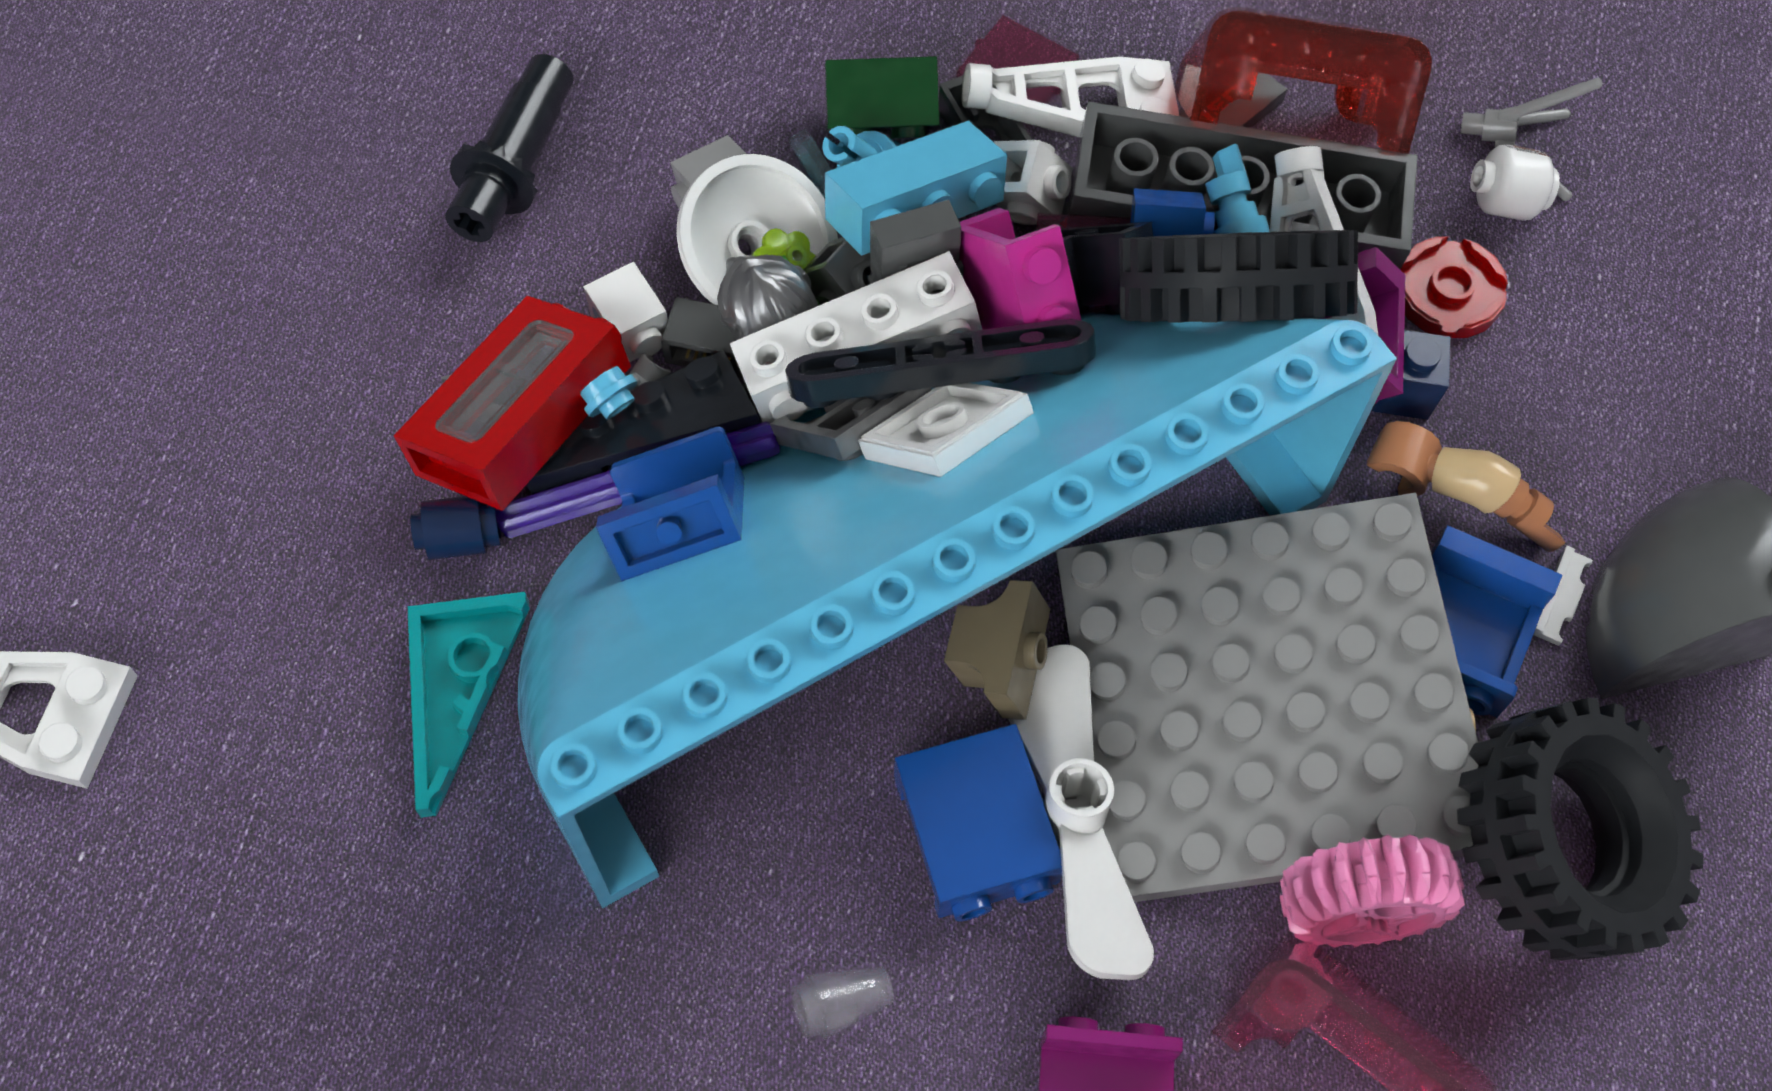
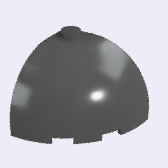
M1732 477L1718 478L1692 486L1668 498L1644 515L1622 537L1605 559L1590 593L1593 595L1590 610V623L1586 626L1585 633L1587 655L1593 680L1601 699L1764 658L1772 653V498L1747 481Z

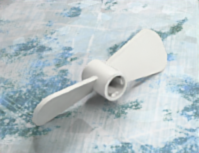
M1052 646L1048 648L1047 659L1043 669L1037 670L1026 720H1008L1011 725L1016 724L1030 765L1045 794L1044 806L1058 847L1061 848L1067 947L1076 964L1094 977L1118 980L1139 979L1148 972L1153 961L1154 951L1151 940L1103 830L1114 796V784L1107 770L1094 762L1089 659L1081 649L1075 646Z

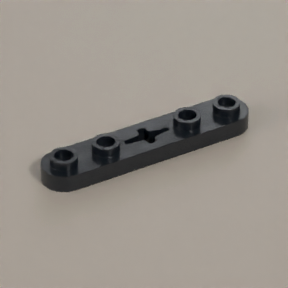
M1059 319L815 352L794 359L787 365L785 373L791 398L798 402H803L807 407L823 408L836 403L838 400L867 397L873 400H883L891 398L899 392L986 380L993 383H1009L1018 380L1024 375L1046 372L1056 375L1074 374L1081 371L1085 364L1095 357V332L1092 325L1083 320Z

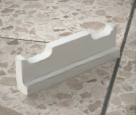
M1566 546L1562 551L1555 568V572L1562 574L1556 594L1543 609L1533 634L1557 646H1560L1563 641L1559 635L1563 621L1570 622L1573 619L1585 584L1580 581L1583 568L1589 567L1593 562L1592 559L1574 552L1575 549Z

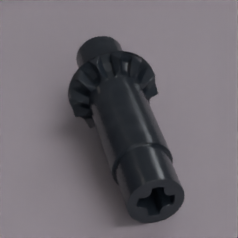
M547 54L533 56L519 81L510 89L483 140H480L475 146L463 144L451 160L450 173L459 189L446 211L445 218L450 228L461 237L474 242H486L493 236L504 214L522 213L531 206L538 190L533 185L535 174L530 170L560 115L561 105L574 81L571 70L560 59Z

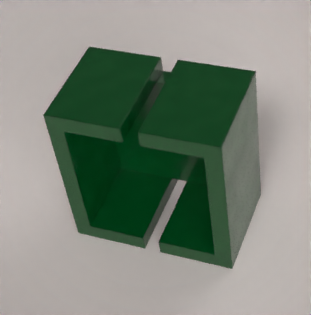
M937 56L825 60L827 130L837 126H846L857 135L864 131H872L875 128H891L892 139L921 138L927 136L926 127L939 125Z

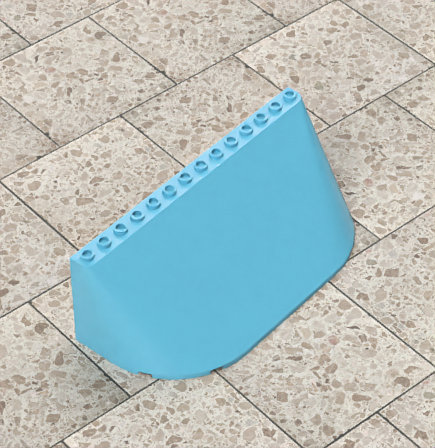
M1085 312L1080 314L1081 320L1090 323L1094 328L1096 355L1089 363L1085 364L1081 371L1070 375H1056L1051 372L1024 375L1018 380L1009 383H993L989 380L971 382L972 384L1027 393L1034 413L941 477L866 460L864 455L847 461H839L836 458L780 445V452L777 455L740 466L745 477L742 537L740 541L621 581L595 526L559 566L543 592L530 621L522 649L518 675V716L521 738L533 777L602 908L659 877L655 865L614 792L1225 457L1270 516L1314 509L1327 501L1397 358L1374 330L1361 322L1353 320L1296 318L1294 320H1256L1254 322L1168 323V321H1126L1125 319H1120V314ZM824 407L815 408L793 421L806 423L825 415L826 412Z

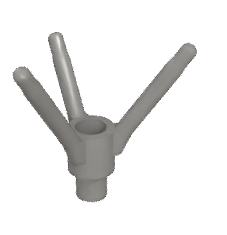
M1594 78L1518 106L1500 110L1486 109L1485 114L1464 112L1461 134L1482 135V141L1495 142V147L1499 145L1517 146L1515 140L1518 126L1569 118L1570 111L1566 108L1540 110L1597 90L1602 87V80ZM1559 181L1557 195L1564 201L1570 200L1572 192Z

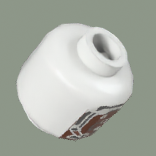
M1499 145L1489 152L1485 160L1481 159L1476 163L1472 171L1470 186L1471 190L1476 192L1478 205L1484 213L1516 220H1531L1540 214L1542 210H1547L1552 205L1558 193L1560 177L1558 170L1553 167L1551 158L1545 152L1514 145Z

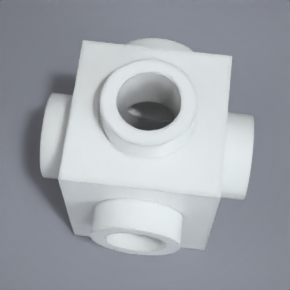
M1040 140L994 141L1007 154L1004 201L996 205L1002 209L1009 210L1011 221L1023 225H1034L1038 219H1061L1065 199L1071 189L1073 168L1055 153L1053 146Z

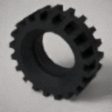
M1358 230L1249 232L1119 238L1120 319H1125L1126 321H1168V323L1254 322L1256 320L1325 318V316H1346L1347 314L1357 313Z
M1584 698L1509 717V720L1496 723L1486 730L1490 740L1474 743L1469 755L1479 766L1477 769L1461 773L1459 787L1470 793V806L1457 809V824L1470 827L1473 846L1461 849L1465 863L1478 862L1484 880L1475 888L1482 901L1496 898L1502 907L1496 921L1505 931L1524 929L1522 946L1532 952L1550 950V959L1584 960L1645 952L1644 949L1661 947L1670 942L1666 932L1682 930L1689 921L1681 910L1680 905L1697 903L1700 889L1690 881L1691 870L1703 868V853L1692 849L1691 832L1700 831L1701 826L1698 815H1687L1682 799L1683 796L1691 792L1686 778L1674 780L1667 767L1674 758L1668 747L1663 745L1653 748L1648 742L1651 727L1642 719L1625 723V707L1619 704L1611 703L1599 707L1598 698ZM1553 775L1563 779L1577 794L1591 820L1596 844L1594 873L1587 889L1574 877L1557 843L1550 808Z

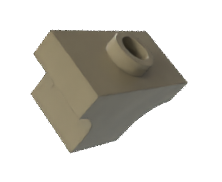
M1009 580V584L1003 594L986 605H957L944 662L964 687L984 688L983 693L1002 718L1026 720L1037 670L1043 669L1047 659L1048 646L1045 632L1050 607L1033 581Z

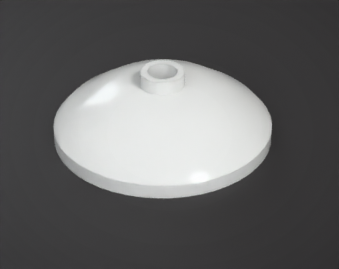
M758 154L732 156L706 169L687 190L680 205L677 219V243L685 270L697 289L714 305H718L717 296L720 284L726 274L727 259L730 257L749 256L740 251L738 246L739 239L745 240L750 245V256H752L753 252L762 246V238L769 230L777 228L787 234L799 231L807 236L810 242V251L817 255L829 242L838 239L837 231L825 219V198L813 182L792 165L774 157Z

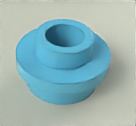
M615 366L602 373L580 392V395L587 403L584 408L585 412L589 417L602 413L606 420L616 416L635 400L630 391L637 385V380L632 374L625 376L619 366Z

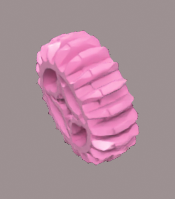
M1386 835L1382 838L1369 840L1363 837L1360 841L1352 843L1339 842L1336 847L1330 849H1317L1313 856L1300 857L1294 862V865L1289 866L1283 871V878L1280 880L1282 889L1280 902L1283 917H1287L1289 931L1294 933L1295 938L1316 946L1327 944L1336 948L1342 945H1353L1356 948L1362 944L1375 943L1379 945L1390 940L1402 941V938L1407 936L1423 935L1427 929L1440 928L1447 921L1454 919L1460 913L1459 910L1465 905L1462 893L1464 884L1461 871L1454 860L1449 846L1438 843L1437 840L1428 837L1418 839V837L1413 835H1407L1401 838H1393L1390 835Z

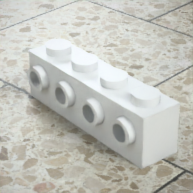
M950 251L731 342L730 346L762 422L768 421L772 423L786 415L789 420L793 421L804 413L815 409L807 407L803 402L794 400L789 393L785 369L790 362L798 357L815 352L982 330L975 300Z

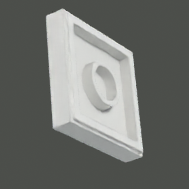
M972 383L935 387L862 435L858 442L866 460L941 477L1025 420L1034 411L1028 394L1021 391Z

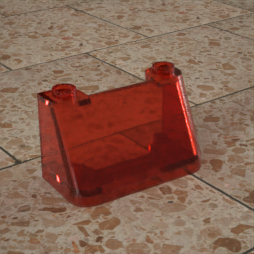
M1228 7L1218 12L1209 21L1183 56L1174 89L1178 101L1190 120L1218 124L1220 112L1229 103L1237 99L1252 101L1258 73L1336 85L1334 91L1336 108L1347 120L1371 125L1377 131V145L1381 150L1409 154L1431 73L1432 57L1429 49L1422 41L1406 33L1250 8Z

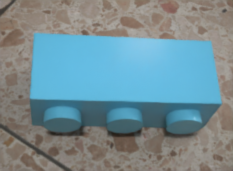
M968 120L825 172V219L861 256L870 253V221L945 200L950 201L957 218L1003 202L1007 154Z

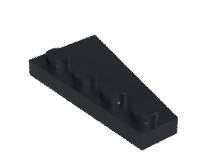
M724 350L711 356L698 358L688 366L658 380L639 385L635 390L631 391L635 400L619 414L606 420L602 413L594 417L587 416L527 483V486L533 495L606 472L609 465L717 426L722 427L725 432L756 425L761 423Z

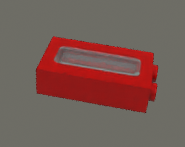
M526 296L393 435L415 476L503 511L588 416L584 410L587 403L580 395V392L595 378L615 366H619L624 374L629 370L631 365L621 342V334L614 324L604 318H593L569 310L559 303L551 304Z

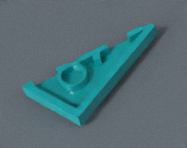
M526 592L407 606L415 810L421 818L437 816L530 610Z

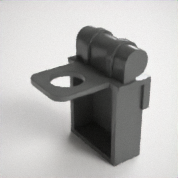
M945 200L870 221V276H868L870 284L950 251L963 277L964 265L959 260L961 225L950 201Z

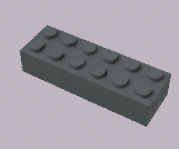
M1088 101L1078 141L1066 228L1130 223L1134 188L1202 193L1206 211L1214 212L1215 214L1219 211V206L1211 205L1205 186L1207 182L1218 177L1212 157L1217 151L1236 143L1238 144L1252 190L1251 193L1246 195L1247 201H1255L1258 214L1266 216L1270 229L1274 178H1277L1274 156L1279 152L1292 148L1317 146L1321 148L1324 179L1343 229L1358 230V253L1377 247L1401 269L1411 252L1418 155ZM1296 180V186L1302 184L1304 180ZM1311 214L1296 218L1292 223L1291 231H1320L1317 218ZM1216 220L1214 223V231L1218 229Z

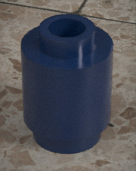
M461 496L421 501V513L411 514L410 522L415 550L425 549L429 560L487 553V547L501 546V531L497 523L496 508L469 497Z

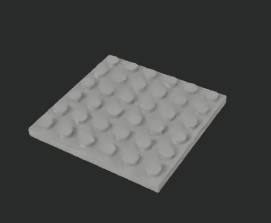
M1416 493L1056 550L1070 645L1081 649L1089 659L1094 762L1107 770L1114 784V796L1103 830L1134 902L1280 882L1283 878V871L1289 866L1294 865V862L1300 857L1313 856L1317 849H1330L1336 847L1339 842L1352 843L1360 841L1363 837L1368 840L1382 838L1386 835H1390L1393 838H1401L1407 835H1413L1418 837V839L1428 837L1437 840L1438 843L1449 846L1453 857L1463 856L1461 848L1473 846L1470 827L1457 824V809L1470 806V793L1459 787V781L1462 772L1477 769L1479 766L1469 755L1474 743H1478Z

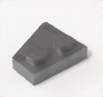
M926 388L899 392L895 396L883 400H873L867 397L838 400L836 403L824 407L825 415L806 423L791 421L786 415L770 423V426L776 436L778 445L836 458L839 461H847L863 455L858 442L862 435L932 389Z

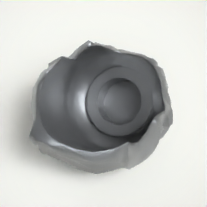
M781 256L730 257L726 261V274L720 284L717 296L718 309L722 316V323L728 326L736 340L819 306L811 291V281L807 273L800 266H794Z

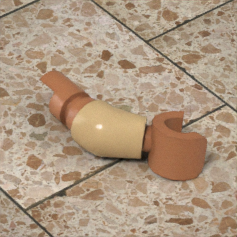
M1395 421L1387 423L1378 435L1367 460V466L1377 472L1392 471L1402 475L1403 477L1398 486L1399 495L1416 493L1417 496L1422 495L1426 492L1429 482H1432L1433 492L1468 503L1484 514L1494 512L1499 517L1506 518L1507 523L1547 552H1553L1566 543L1558 532L1546 524L1554 510L1553 501L1538 490L1530 489L1529 484L1521 478L1520 469L1501 456L1484 450L1449 447L1442 449L1440 440L1432 432L1410 422Z

